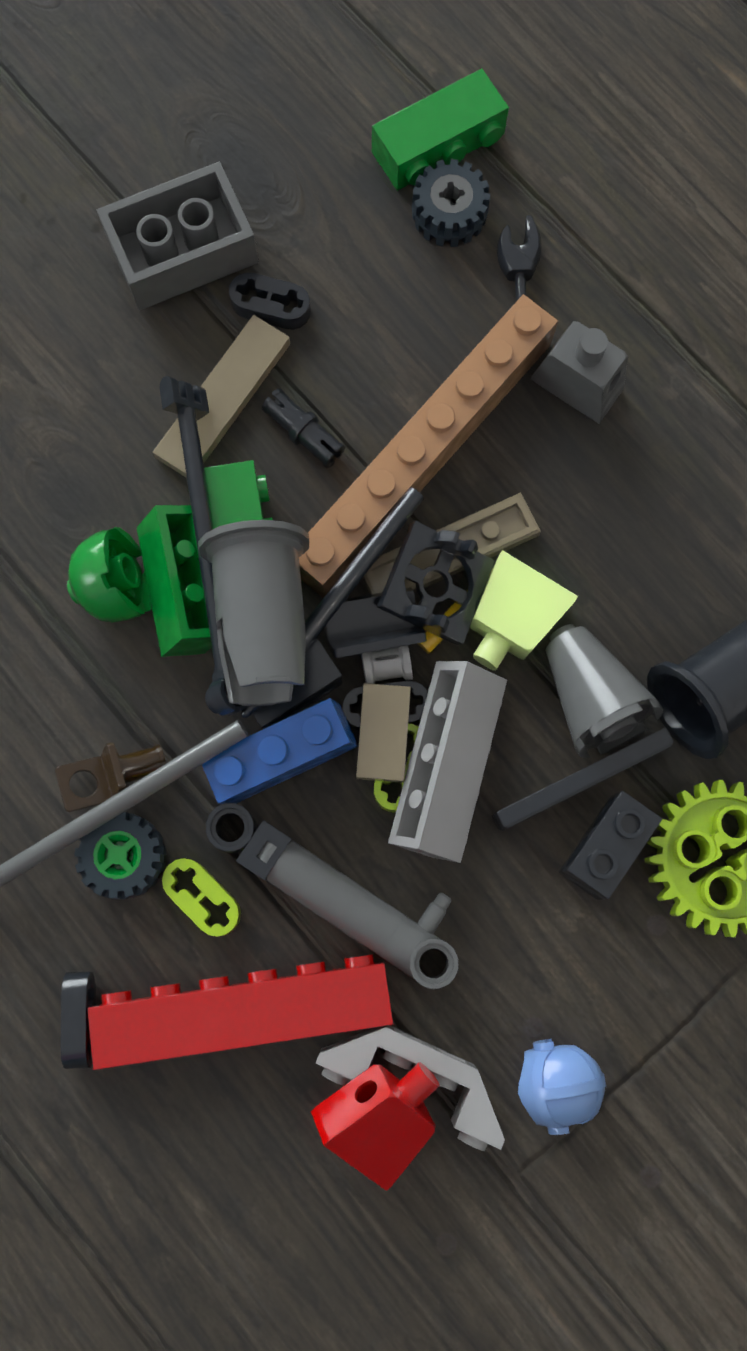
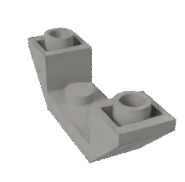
M390 1025L374 1027L321 1048L316 1060V1064L324 1067L321 1075L342 1086H345L369 1068L377 1047L385 1049L383 1055L385 1060L401 1068L410 1070L412 1063L417 1064L421 1062L434 1074L440 1086L455 1091L458 1084L464 1086L451 1118L453 1127L460 1131L457 1138L481 1151H485L488 1144L501 1150L505 1139L479 1071L473 1063Z

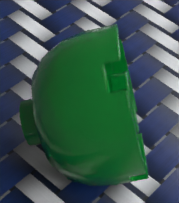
M120 527L102 530L85 539L71 555L68 570L69 580L67 581L68 593L76 604L100 621L121 622L140 617L152 609L145 571L142 574L140 564L136 559L142 556L141 549L130 534Z

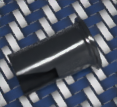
M747 619L678 665L668 661L658 663L651 667L647 675V689L663 708V713L660 717L663 725L681 745L691 753L705 759L718 758L728 747V735L747 723Z

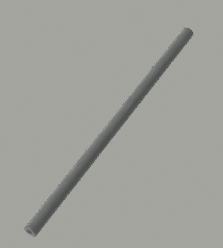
M239 719L7 860L0 865V887L248 737L246 728Z

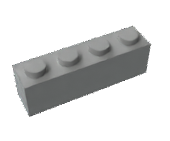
M436 661L388 844L428 857L461 863L499 711L502 706L507 679L468 661Z

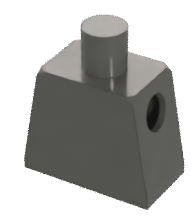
M573 321L541 362L530 380L600 424L624 390L628 355L625 351L609 342L607 335L602 330L597 328L589 329L580 322Z

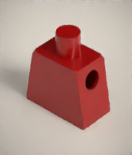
M418 1062L401 1080L381 1064L372 1065L317 1105L311 1111L323 1145L387 1191L435 1132L436 1125L424 1101L440 1084L434 1074L421 1062Z

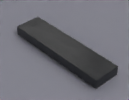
M665 727L497 811L492 815V818L497 828L504 831L672 746L674 741Z

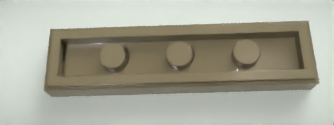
M255 315L251 317L201 385L206 390L209 413L197 420L203 464L290 346L289 336ZM177 418L154 449L153 455L157 460L187 478Z
M521 492L436 530L437 532L441 530L459 532L460 540L476 541L478 545L477 552L489 558L500 554L502 550L507 551L536 538L541 532ZM400 547L381 555L363 577L370 594L383 592ZM440 549L425 550L415 556L410 564L421 569L434 566ZM455 556L448 571L451 576L465 570ZM431 571L424 577V588L444 578L438 572ZM405 579L406 588H412L414 593L417 592L416 583Z

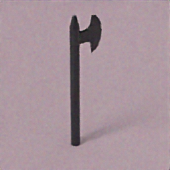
M412 487L407 490L305 621V652L422 503L424 497L419 491ZM247 706L241 711V716L248 718L262 706Z

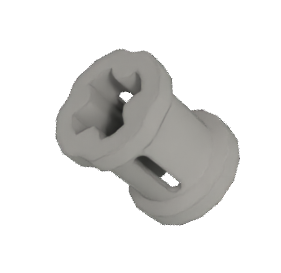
M408 645L361 654L366 683L375 684L376 681L403 677L405 681L413 680Z

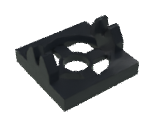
M414 521L408 527L377 608L455 645H461L465 641L495 560L477 552L478 545L476 541L460 540V533L457 531L441 530L437 532ZM440 549L434 566L421 569L410 564L412 559L421 552ZM454 556L460 561L466 571L469 584L468 591L453 585L452 577L448 571ZM431 571L438 572L445 580V591L437 598L427 594L423 585L424 577ZM405 579L416 583L417 592L421 597L419 605L412 604L408 598ZM445 599L461 605V608L449 617L432 614L435 604Z

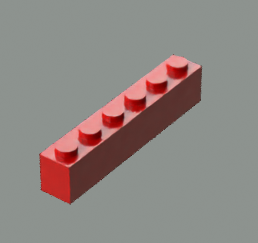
M373 954L344 958L345 968L326 970L325 961L297 965V975L279 978L277 976V969L249 972V982L229 985L228 976L199 980L200 989L181 992L180 983L150 987L151 997L132 999L131 990L101 995L102 1004L87 1008L93 1070L393 1025L384 962L374 963Z

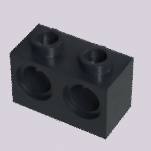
M624 791L610 796L559 873L595 899H609L662 821V818Z

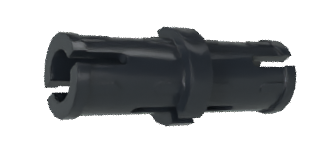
M282 389L274 390L271 394L276 398L275 401L267 397L262 405V411L269 414L289 432L288 437L294 444L298 445L301 443L326 468L331 467L335 463L332 459L333 455L339 459L344 453L346 446L339 443L318 424L319 419L311 411L307 413L285 395Z

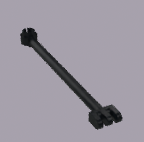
M165 376L162 378L159 386L162 409L178 415L215 673L212 674L213 682L206 691L205 701L213 713L230 716L244 710L247 706L229 703L218 648L212 563H209L200 556L198 541L206 532L213 530L197 420L209 413L207 393L203 387L192 386L190 383L177 381L175 378Z

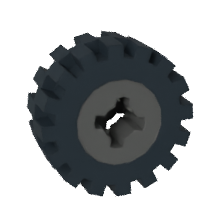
M451 159L450 165H445L444 160L436 162L435 169L429 165L424 169L423 176H418L413 190L412 218L415 220V227L418 232L424 230V238L429 242L432 238H435L436 245L443 247L446 241L450 242V247H458L459 240H462L464 244L471 242L472 235L477 237L481 233L482 226H485L490 202L489 185L487 180L482 181L483 174L479 169L475 172L471 171L472 164L465 162L462 167L458 165V160Z

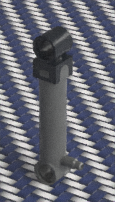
M225 803L217 806L209 814L206 821V834L209 841L216 848L229 854L241 853L236 860L239 864L284 892L420 985L429 989H440L449 985L455 978L458 971L457 954L451 945L434 934L446 915V910L451 903L450 897L442 892L438 893L435 900L430 902L420 920L416 923L263 820L258 827L255 818L243 806L235 803ZM231 816L242 818L244 822L242 836L236 841L226 842L220 834L222 822ZM429 949H439L446 959V966L443 972L435 977L424 975L419 967L421 955Z

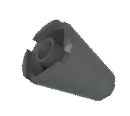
M569 624L557 629L550 635L549 639L551 642L547 645L545 651L572 742L580 757L590 758L587 750L597 747L601 755L610 752L645 732L647 728L643 721L651 714L656 721L662 716L663 708L659 701L586 627H574V625Z

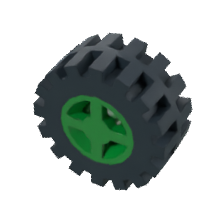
M123 812L79 839L81 841L79 848H75L74 856L78 858V864L75 865L77 873H80L83 877L81 881L85 886L91 888L94 893L110 899H130L142 895L148 891L147 889L158 882L161 871H164L166 865L164 863V856L167 854L166 847L162 842L163 838L154 825L146 819Z

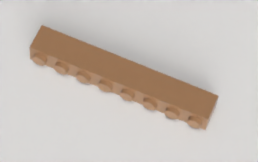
M524 294L518 299L308 532L310 540L309 549L299 557L301 580L322 598L325 597L407 490L412 487L421 492L550 347L558 323L557 319Z

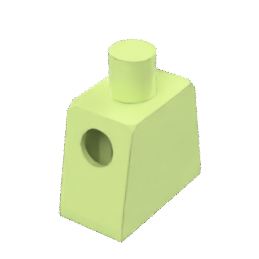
M502 550L493 566L470 625L472 630L484 637L473 654V658L492 670H497L507 652L524 660L573 605L578 596Z

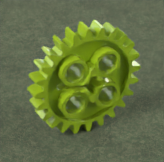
M718 780L713 782L710 793L704 783L694 785V797L686 790L676 794L681 807L670 802L662 806L669 820L662 819L656 828L661 832V835L650 837L647 841V844L657 848V855L644 858L645 863L658 865L659 872L649 877L648 881L651 883L663 882L665 888L656 898L658 901L669 899L675 901L669 913L671 916H680L688 912L686 927L696 928L704 920V932L706 935H716L720 924L725 937H736L738 925L744 934H747V848L729 857L726 860L727 866L710 869L694 883L689 880L690 874L719 859L722 856V850L736 848L747 840V796H744L743 782L734 783L730 787L729 792H727L724 781ZM725 813L733 815L738 822L739 830L734 838L728 836L723 831L721 820ZM687 837L694 839L700 848V856L695 863L689 862L682 853V844ZM715 878L721 880L727 889L726 898L720 905L715 903L709 894V886Z

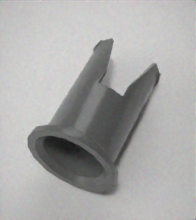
M274 520L240 521L222 525L206 532L198 541L200 556L209 563H212L218 648L229 703L242 706H265L290 702L293 684L304 685L306 630L299 557L309 549L310 540L309 533L300 526Z

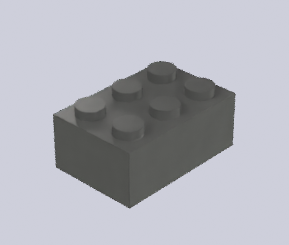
M220 161L96 209L107 240L139 311L259 263L254 233Z

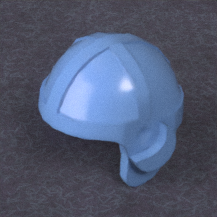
M551 1039L533 1042L534 1048L524 1051V1063L519 1081L518 1095L536 1125L546 1126L550 1135L568 1134V1126L584 1124L598 1114L606 1087L605 1075L602 1073L598 1063L584 1050L575 1045L554 1046V1042Z

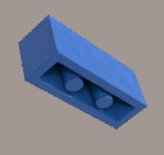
M329 698L244 738L203 763L202 767L217 803L236 804L357 748L359 745L341 705Z

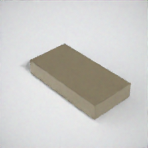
M364 683L356 779L404 783L411 687Z

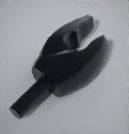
M526 215L524 245H516L512 242L509 225L502 230L497 243L499 266L507 280L515 281L516 302L523 294L526 296V281L532 278L541 257V236L531 215Z

